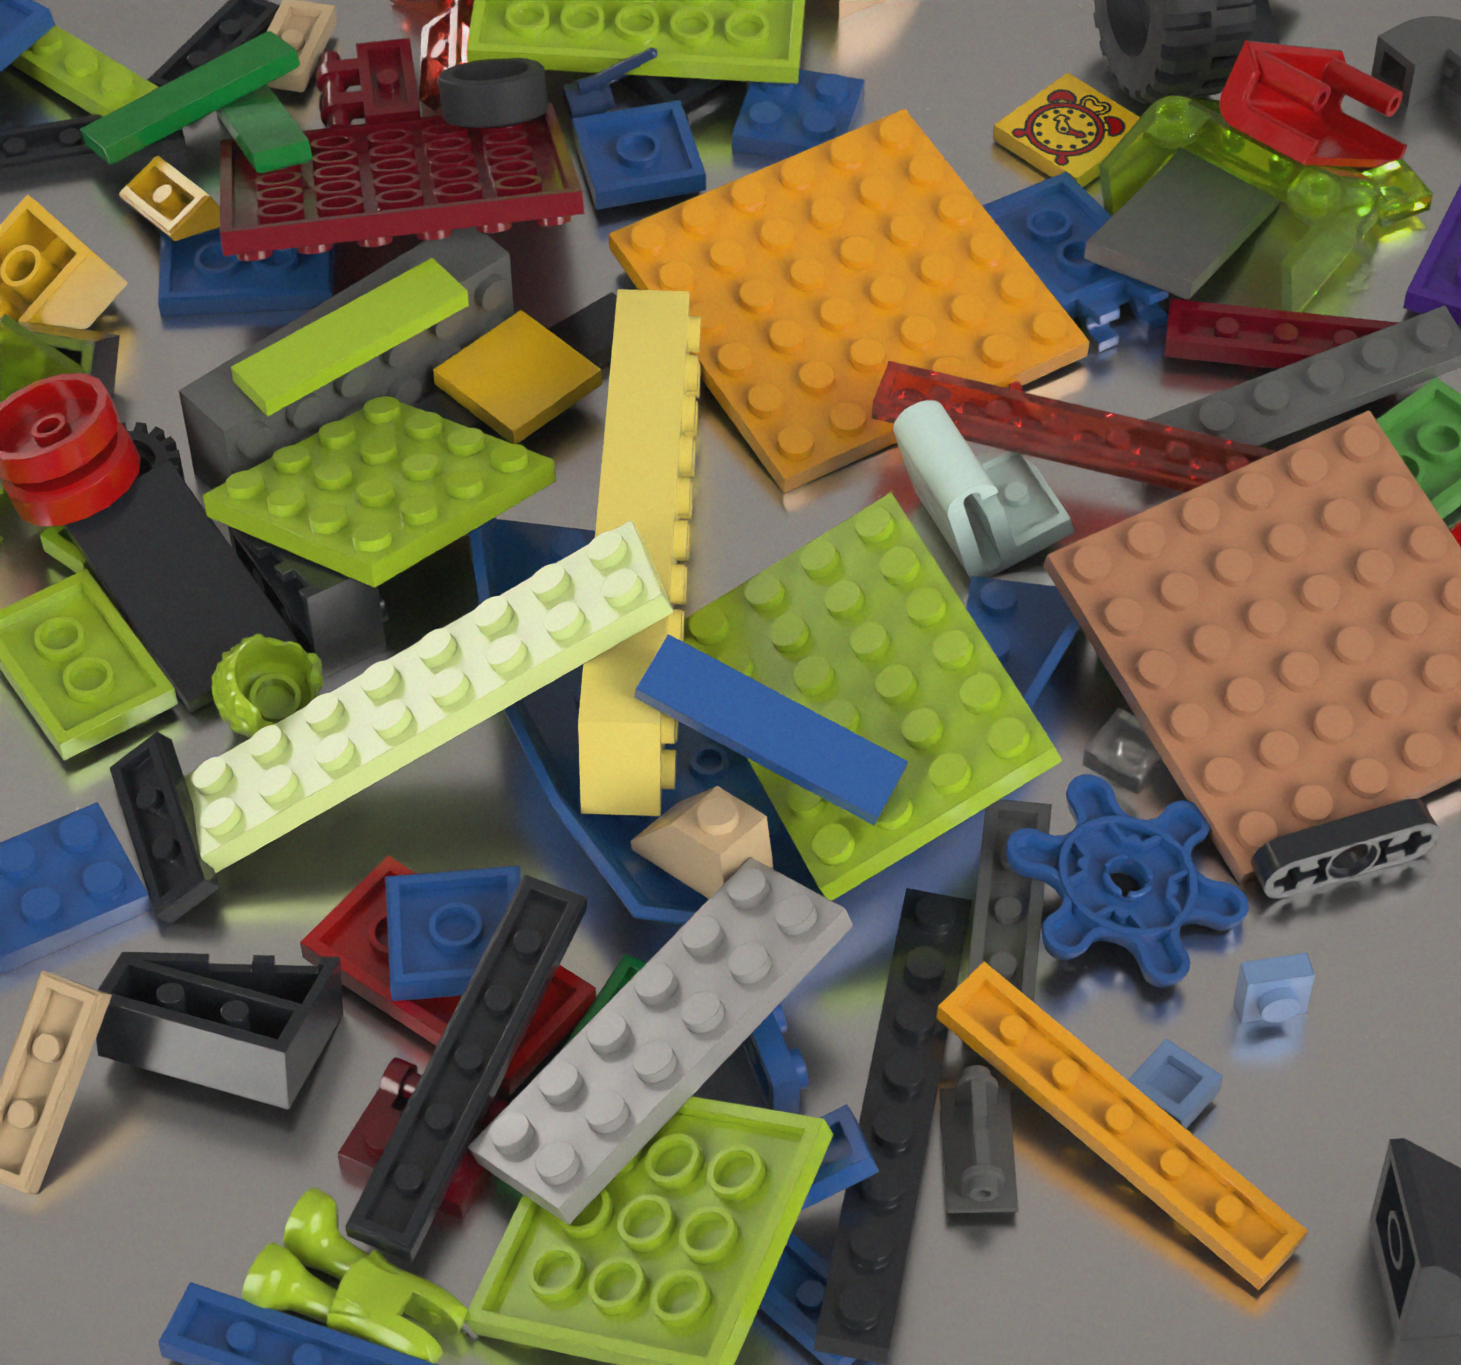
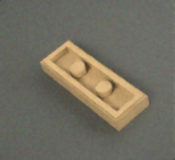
M41 970L0 1079V1183L26 1194H38L112 995L56 973Z

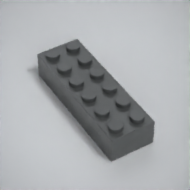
M476 227L452 229V235L449 237L425 240L180 389L179 395L194 474L213 490L224 484L232 474L247 471L272 458L273 454L280 448L292 446L318 433L323 425L333 421H340L362 409L364 404L373 398L394 397L399 402L412 406L419 398L438 387L434 383L433 369L514 315L509 252L485 233L478 232ZM430 258L437 261L468 290L469 306L268 417L233 382L231 366Z

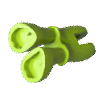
M315 1187L308 1189L291 1211L285 1225L283 1246L275 1242L266 1245L250 1267L242 1289L243 1300L255 1306L270 1308L276 1311L291 1310L327 1323L326 1328L350 1334L356 1338L437 1364L443 1355L441 1346L427 1331L403 1318L402 1314L405 1313L444 1335L453 1336L457 1335L465 1324L463 1319L468 1312L466 1306L445 1288L396 1267L387 1261L377 1250H373L369 1254L352 1244L339 1231V1208L337 1202L331 1195ZM303 1265L340 1279L341 1282L338 1289L313 1276Z

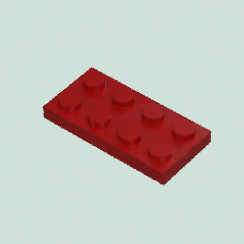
M388 855L300 942L302 957L314 966H318L319 956L340 957L343 985L437 1046L463 995L392 1001L385 877L417 873ZM559 965L499 1086L500 1089L510 1095L584 1017L596 998V987L562 965Z

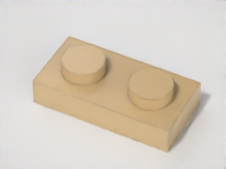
M282 0L267 32L270 30L294 47L301 65L268 83L269 87L304 92L317 66L319 57L323 53L337 24L336 8L334 5L302 0Z

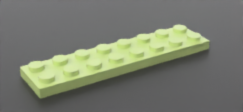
M630 520L612 531L598 535L585 547L557 563L542 567L531 578L499 596L486 599L470 613L443 628L427 633L416 644L386 661L373 664L362 675L330 693L317 696L306 707L274 725L260 729L247 741L219 757L204 761L196 770L184 776L194 808L200 858L214 868L215 873L223 870L672 614L674 611L645 540L633 521Z

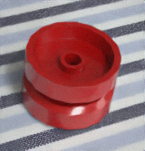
M84 373L55 375L31 383L12 393L0 403V478L3 479L2 485L22 520L36 526H62L86 519L114 503L129 490L139 474L141 457L128 431L119 421V413L108 390L99 378Z

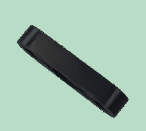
M1407 799L1277 837L1256 851L1251 859V864L1267 896L1277 899L1286 898L1414 860L1428 852L1440 838V829L1423 801Z

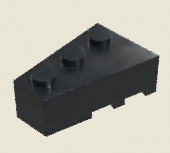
M228 526L233 550L297 638L298 644L302 646L306 653H316L321 659L323 679L386 650L383 623L389 620L386 605L379 594L378 586L374 588Z
M121 952L98 990L112 996L96 1037L98 1056L289 1110L343 1014L340 957L319 956L318 966L276 965L275 955H253L252 964L210 963L209 954Z

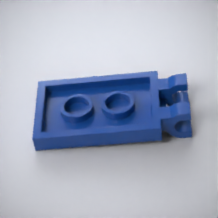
M1067 172L982 205L1071 318H1079L1085 336L1098 352L1118 345L1119 335L1110 327L1108 322L1119 318L1120 308L1118 306L1130 302L1137 321L1147 332L1167 324L1168 315L1160 308L1157 302L1168 298L1169 292L1084 258L1087 241L1112 216Z

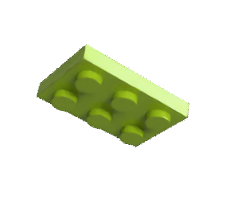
M87 569L0 609V670L64 761L178 705L175 688Z

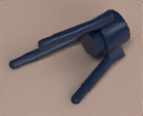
M649 48L595 75L563 84L561 86L571 120L572 118L606 113L616 109L609 85L629 76L625 73L657 57V50Z

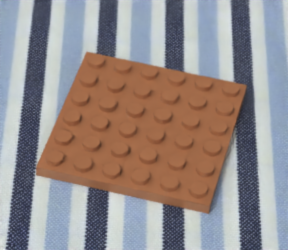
M1370 410L1047 554L1044 563L1045 570L1187 801L1196 804L1209 823L1210 831L1208 835L1239 885L1256 877L1251 864L1253 855L1260 847L1277 837L1399 801L1418 799L1461 778V547Z

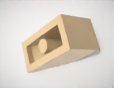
M718 786L676 803L631 840V847L634 852L708 899L750 857L774 869L767 816Z

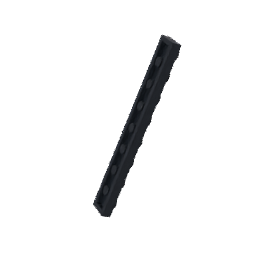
M906 888L859 1119V1126L879 1172L845 1189L814 1351L887 1365L948 1034V1028L936 1019L937 1009L956 989L972 900Z

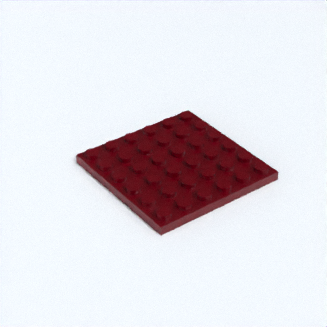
M552 102L548 103V108L543 115L533 120L500 127H458L448 124L442 115L304 130L302 132L309 140L313 159H310V162L261 174L255 171L234 139L220 140V237L223 256L237 255V259L241 261L266 259L273 255V250L297 248V252L302 254H317L331 250L333 243L357 241V245L362 247H377L391 243L393 241L392 236L416 234L417 238L422 240H437L452 235V229L476 227V230L481 233H497L510 229L512 222L535 220L536 224L540 226H557L570 222L572 215L585 214L582 189Z

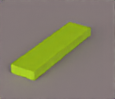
M430 258L231 366L233 382L268 417L469 306L468 290L437 261Z

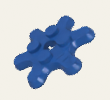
M1082 774L1075 777L1069 783L1066 791L1068 809L1076 824L1073 831L1065 835L1055 836L1043 833L1037 829L1023 828L1012 833L1006 844L1008 864L1016 874L1047 883L1056 890L1061 898L1062 906L1056 912L1050 914L1042 926V939L1045 950L1050 956L1066 961L1072 960L1086 952L1093 942L1109 941L1125 947L1134 955L1143 977L1151 985L1159 988L1172 986L1184 979L1189 972L1191 964L1189 954L1182 946L1179 938L1181 926L1198 924L1220 931L1231 929L1245 919L1249 910L1248 900L1237 886L1228 882L1206 878L1193 865L1191 851L1196 844L1206 838L1210 831L1209 823L1196 804L1184 800L1175 801L1169 804L1157 818L1149 820L1138 819L1128 815L1120 808L1116 801L1114 790L1104 779L1092 774ZM1124 873L1131 876L1140 887V890L1130 891L1127 896H1122V889L1114 884L1110 874Z

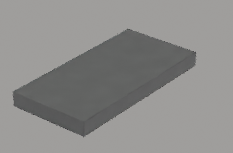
M1183 147L1087 241L1084 258L1184 299H1190L1277 208L1282 201L1285 186Z

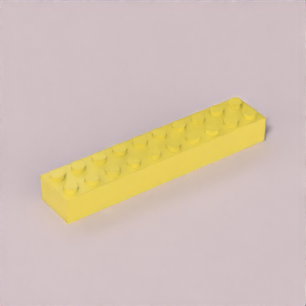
M617 289L595 537L604 532L612 531L632 520L645 540L674 612L583 664L578 717L581 814L661 816L662 789L675 790L676 750L665 749V743L675 744V742H678L679 721L634 698L636 687L667 635L669 634L684 642L685 611L674 609L675 604L687 605L688 567H685V564H677V562L689 561L691 526L688 524V520L680 519H692L693 482H691V478H695L696 441H693V437H697L698 401H696V398H700L701 362H698V355H689V352H700L701 316H690V291Z

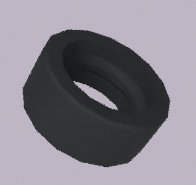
M525 58L477 60L450 67L442 71L438 77L442 117L448 124L458 127L488 128L514 125L533 120L543 115L548 108L544 67L538 61Z

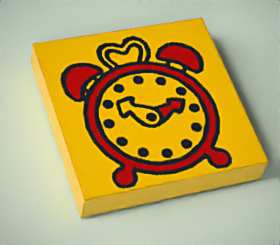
M1067 72L995 123L993 126V140L1051 178L1067 172L1077 183L1084 187L1149 140L1151 124Z

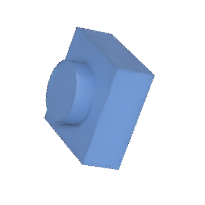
M1307 952L1241 962L1234 997L1235 1007L1241 1023L1260 1020L1281 1022L1295 1015L1307 1013L1315 977Z
M1166 1038L1128 1081L1187 1129L1220 1092L1223 1075Z

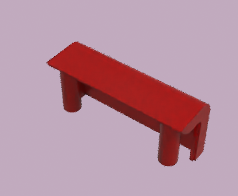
M1245 40L1220 97L1221 114L1230 126L1303 165L1398 168L1407 150L1406 144L1343 112L1341 102L1346 95L1390 117L1399 108L1403 93L1347 64L1342 50Z

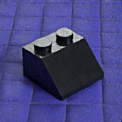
M1405 1138L1390 1139L1371 1211V1218L1400 1340L1461 1335V1168Z

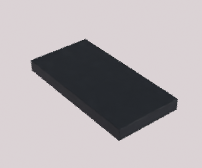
M170 460L136 478L129 490L109 507L86 519L63 525L68 536L190 712L214 700L211 685L212 675L216 670L217 663L222 661L223 652L230 651V648L240 644L243 638L260 633L264 637L298 643L297 638L213 520L207 517L205 509Z

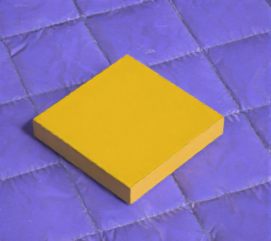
M522 310L433 369L436 386L511 444H518L602 385V370Z

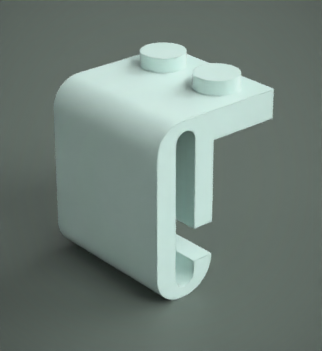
M926 400L918 402L905 409L895 420L893 431L914 491L969 577L989 578L1075 533L1070 516L1016 436L975 456L944 407L937 401Z

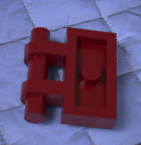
M410 38L356 43L357 58L341 60L340 55L335 51H326L320 55V65L316 69L315 77L318 91L324 97L319 105L320 119L327 128L348 126L353 119L365 118L366 123L421 117ZM361 85V91L346 92L350 86Z

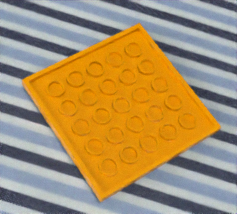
M906 109L890 114L609 233L610 251L638 290L690 291V316H701L700 352H689V355H698V362H701L702 380L783 493H787L897 443L893 431L895 420L905 409L918 402L926 400L937 401L944 407L949 417L952 418L967 411V405L973 400L978 399L979 404H982L1008 392L1010 383L1020 381L1021 386L1080 360L1088 354L1090 341Z

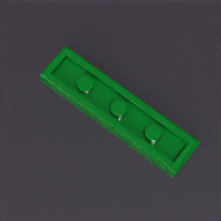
M269 30L82 127L80 131L85 144L109 165H113L298 68L301 64L296 49Z
M267 84L216 110L217 115L259 174L310 162V159H313L308 138Z

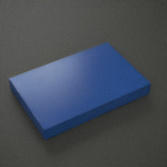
M220 227L178 241H173L161 231L158 288L160 317L313 309L334 296V243L331 250L317 254H302L297 252V248L273 250V255L266 259L241 261L237 259V255L223 256Z

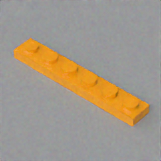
M985 961L938 1006L936 1019L1256 1289L1260 1290L1305 1241L1308 1233L1305 1227Z

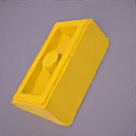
M160 156L155 157L118 194L122 200L173 241L220 227V206L215 200Z

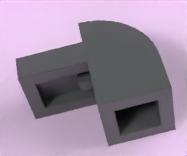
M1443 16L1419 17L1408 20L1378 35L1371 76L1400 90L1403 93L1401 103L1406 107H1410L1440 90L1461 106V20Z

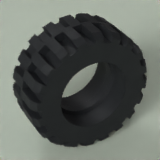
M1094 0L1095 12L1093 16L1095 28L1099 29L1101 38L1099 44L1103 56H1106L1108 59V69L1112 77L1119 80L1118 86L1124 93L1146 104L1220 94L1225 87L1245 40L1253 41L1254 33L1251 29L1252 21L1256 19V4L1253 3V0Z

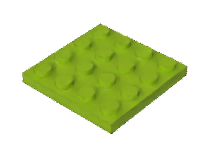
M384 396L367 401L362 409L340 421H333L323 425L318 433L295 445L280 448L273 454L272 458L247 471L232 474L224 484L203 494L207 517L375 588L556 482L554 459L527 450L522 445L511 444L487 435L479 429L469 428L440 417L437 413L426 412L399 402L394 397Z
M691 1096L569 1225L525 1195H522L463 1320L473 1333L477 1335L616 1365H734L833 1137L831 1129L824 1118Z

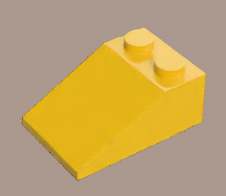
M29 194L24 197L0 224V320L86 329L93 324L128 284L122 276Z

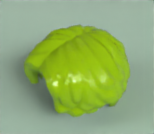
M260 633L243 638L240 644L230 648V651L222 653V661L217 663L216 670L212 675L211 689L213 699L221 719L229 724V728L232 731L245 735L248 738H251L260 729L280 722L306 707L314 698L319 696L317 693L323 687L322 662L316 653H306L302 646L296 642H284L276 638L264 637Z

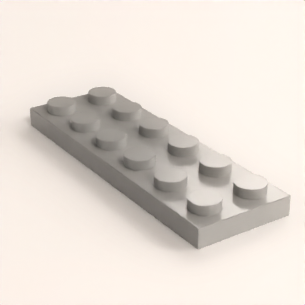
M750 857L467 1147L476 1162L569 1225L853 927L846 909Z

